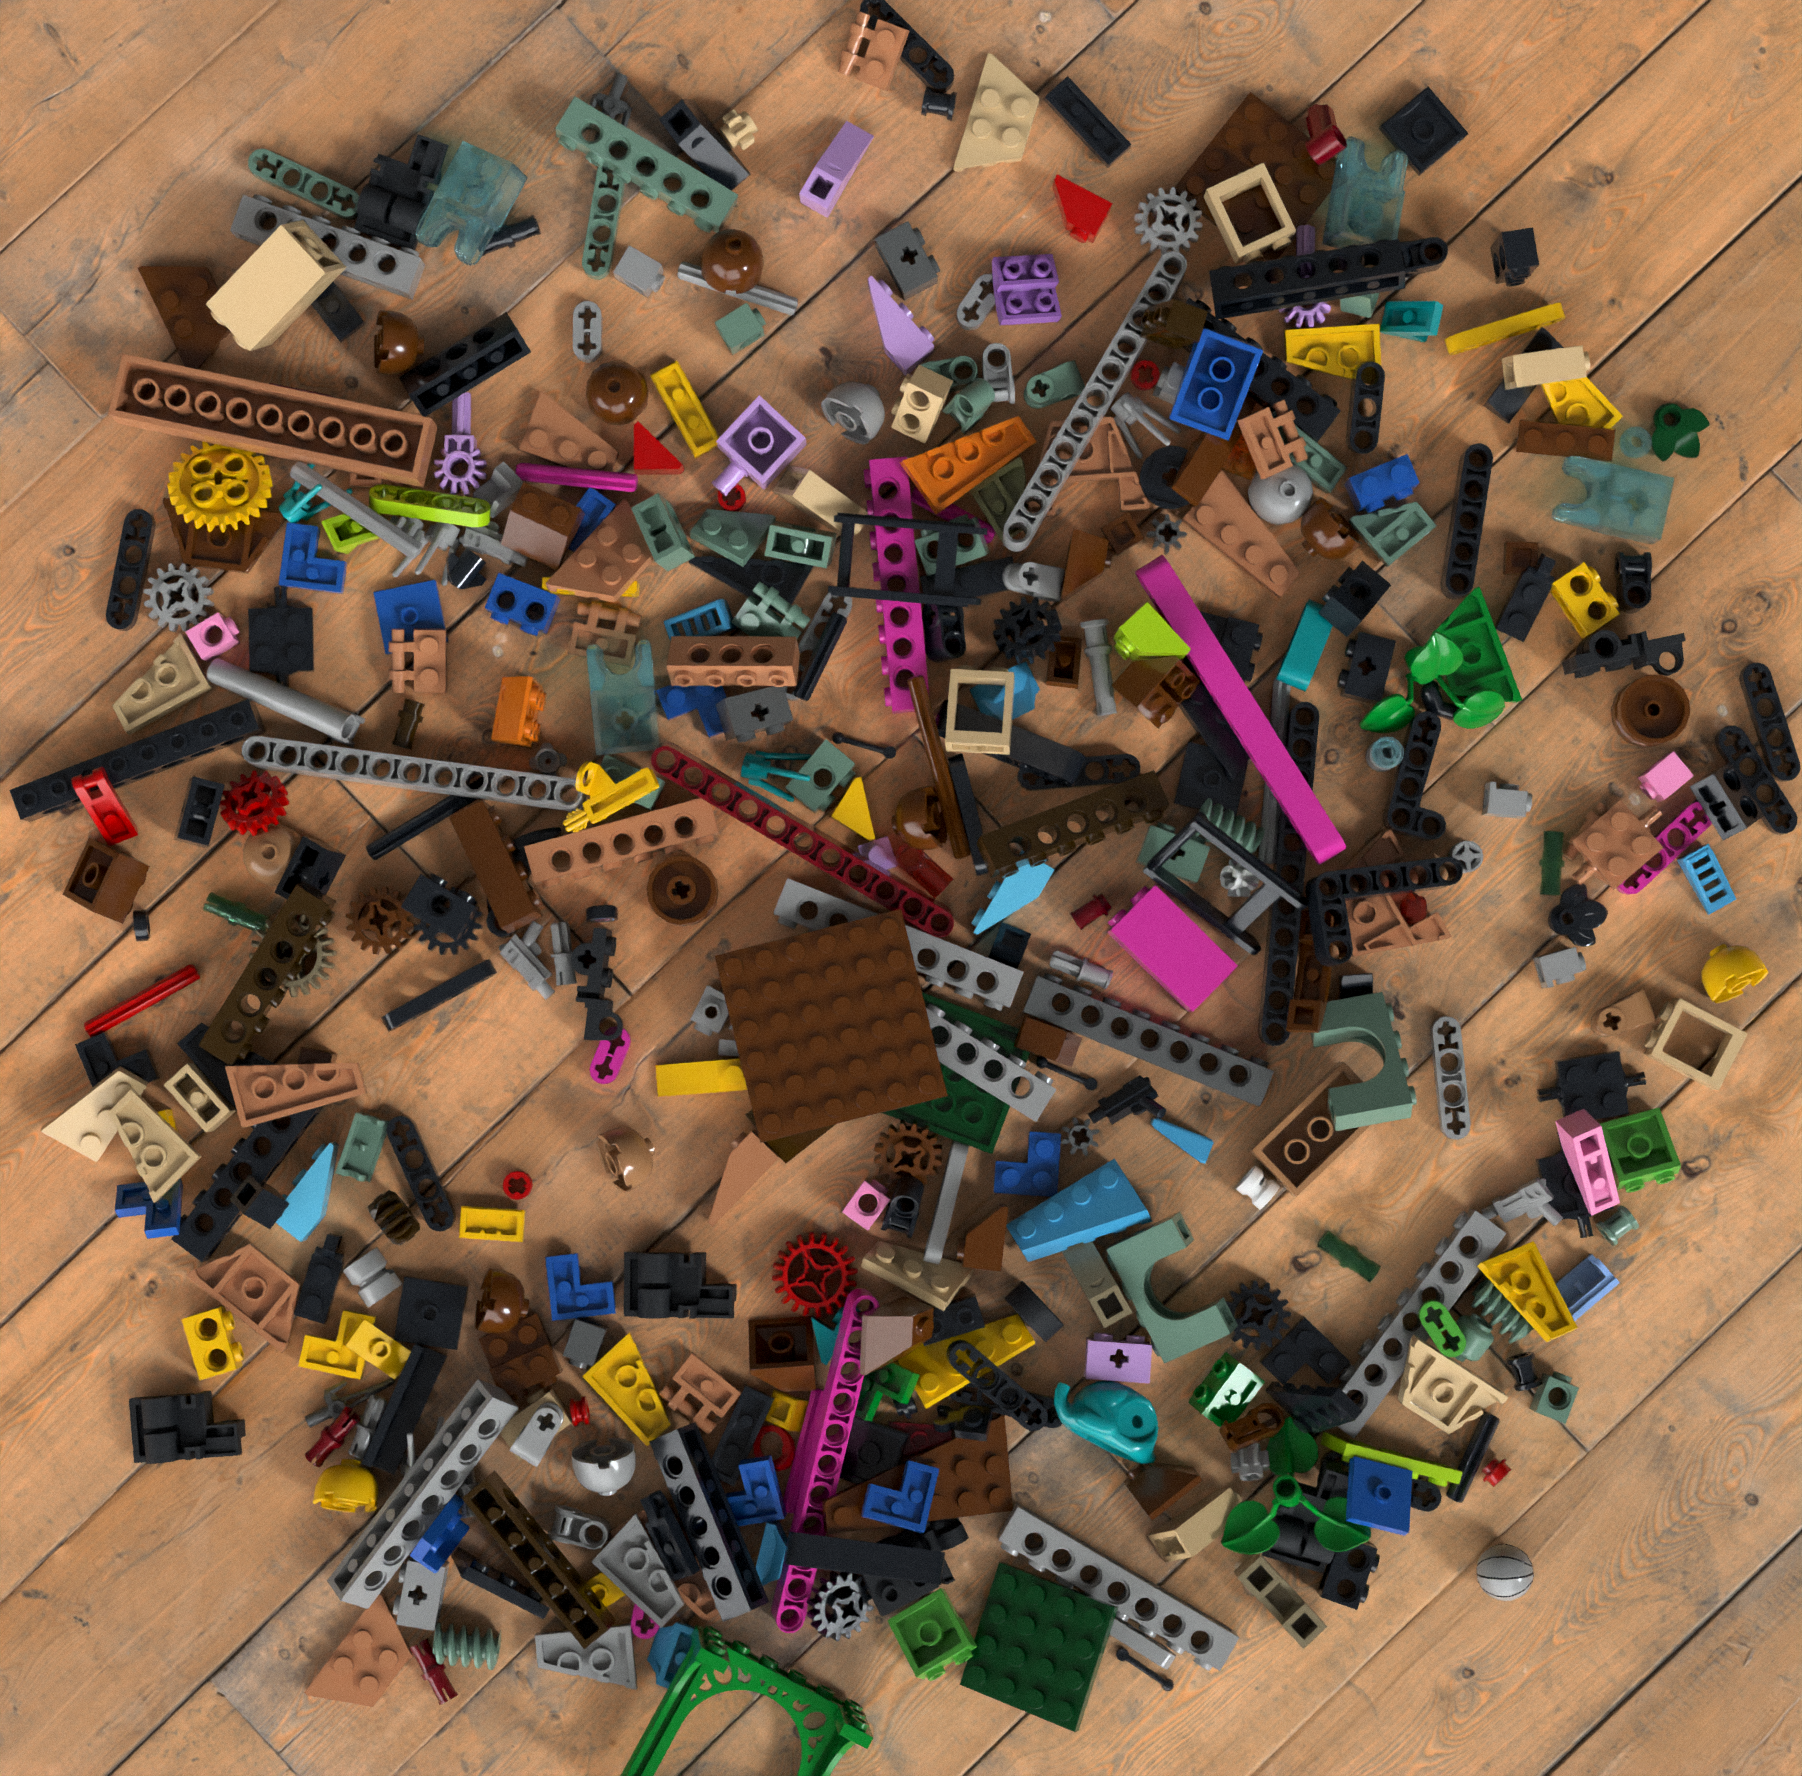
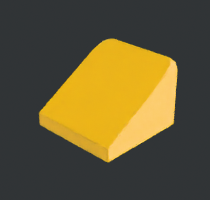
M773 1390L772 1396L775 1398L765 1421L789 1431H801L809 1401Z

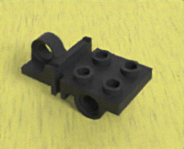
M418 134L408 164L378 154L373 162L380 164L381 167L380 170L373 168L370 170L372 174L369 183L363 187L357 203L358 217L354 229L382 238L401 247L416 250L435 192L428 189L427 186L429 182L439 186L442 178L441 169L449 145Z
M1601 630L1581 641L1577 647L1576 655L1562 662L1564 675L1574 673L1575 678H1581L1601 671L1600 667H1605L1606 672L1623 669L1632 663L1634 670L1651 665L1660 675H1672L1678 672L1684 663L1682 642L1686 641L1685 635L1681 633L1648 640L1647 632L1643 631L1628 635V639L1620 640L1614 632ZM1600 648L1601 654H1598L1596 649ZM1663 652H1669L1675 658V665L1670 670L1660 665L1659 658Z
M594 928L592 944L584 943L577 946L571 955V964L575 971L588 976L587 987L577 986L578 992L576 1002L585 1003V1008H587L584 1040H614L623 1031L621 1017L612 1011L613 1001L603 1000L605 988H611L613 969L608 968L609 956H615L617 941L616 937H612V931L608 929ZM591 951V956L596 957V963H591L589 969H587L585 963H583V958ZM605 1017H612L617 1022V1030L610 1036L604 1035L599 1027L601 1020Z
M624 1252V1316L647 1319L689 1317V1319L734 1318L737 1284H706V1252L690 1254V1261L689 1253Z
M203 1391L196 1394L187 1393L129 1399L134 1463L158 1464L183 1459L192 1460L196 1458L198 1460L210 1457L242 1455L241 1438L246 1436L245 1420L236 1419L214 1423L211 1391Z
M1324 1459L1320 1467L1316 1487L1300 1482L1298 1484L1302 1490V1495L1318 1510L1323 1512L1324 1505L1328 1499L1332 1497L1347 1499L1349 1472L1342 1471L1341 1463ZM1299 1502L1294 1507L1279 1505L1277 1513L1272 1520L1278 1525L1280 1535L1277 1542L1269 1550L1262 1552V1556L1324 1573L1326 1565L1331 1563L1335 1551L1324 1548L1318 1542L1314 1527L1320 1517L1316 1516Z
M959 1518L928 1521L923 1533L917 1532L914 1534L912 1530L904 1529L903 1532L886 1537L876 1543L941 1552L963 1543L969 1537ZM944 1559L942 1583L947 1585L955 1581ZM862 1575L880 1616H885L939 1587L938 1584Z

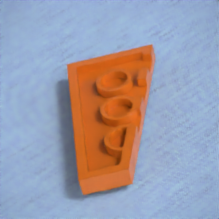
M1017 416L917 456L910 457L899 463L934 513L938 514L1037 441L1021 418Z

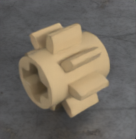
M733 109L722 117L724 125L719 128V131L732 149L740 145L742 150H745L755 143L753 134L758 129L746 111L737 114Z

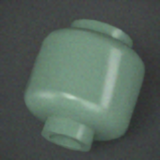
M1472 1313L1471 1316L1461 1315L1456 1324L1466 1339V1347L1459 1356L1454 1358L1461 1362H1464L1465 1359L1478 1361L1494 1341L1491 1333L1493 1328L1485 1319L1477 1314ZM1447 1333V1343L1452 1350L1458 1347L1456 1341L1459 1340V1336L1452 1337Z

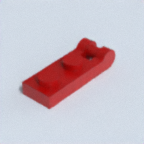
M102 766L92 770V774L83 777L80 774L71 778L75 792L108 846L138 836L136 824L109 781L107 773ZM98 785L99 789L90 792L89 788Z

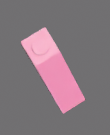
M1585 1109L1556 1120L1562 1149L1588 1212L1594 1215L1619 1204L1620 1201L1602 1126Z

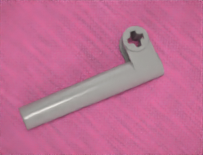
M219 658L212 661L207 671V680L314 728L326 734L327 737L352 748L355 745L353 739L360 724H364L366 720L345 709L337 708Z

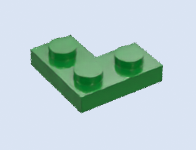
M896 1362L865 1375L855 1415L863 1420L872 1422L883 1394L908 1405L920 1375Z

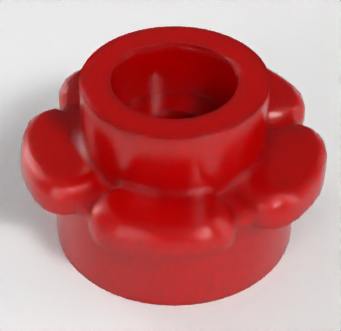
M1494 1458L1482 1470L1486 1475L1483 1481H1488L1492 1487H1495L1511 1471V1468L1505 1463L1507 1460L1503 1459L1499 1462Z

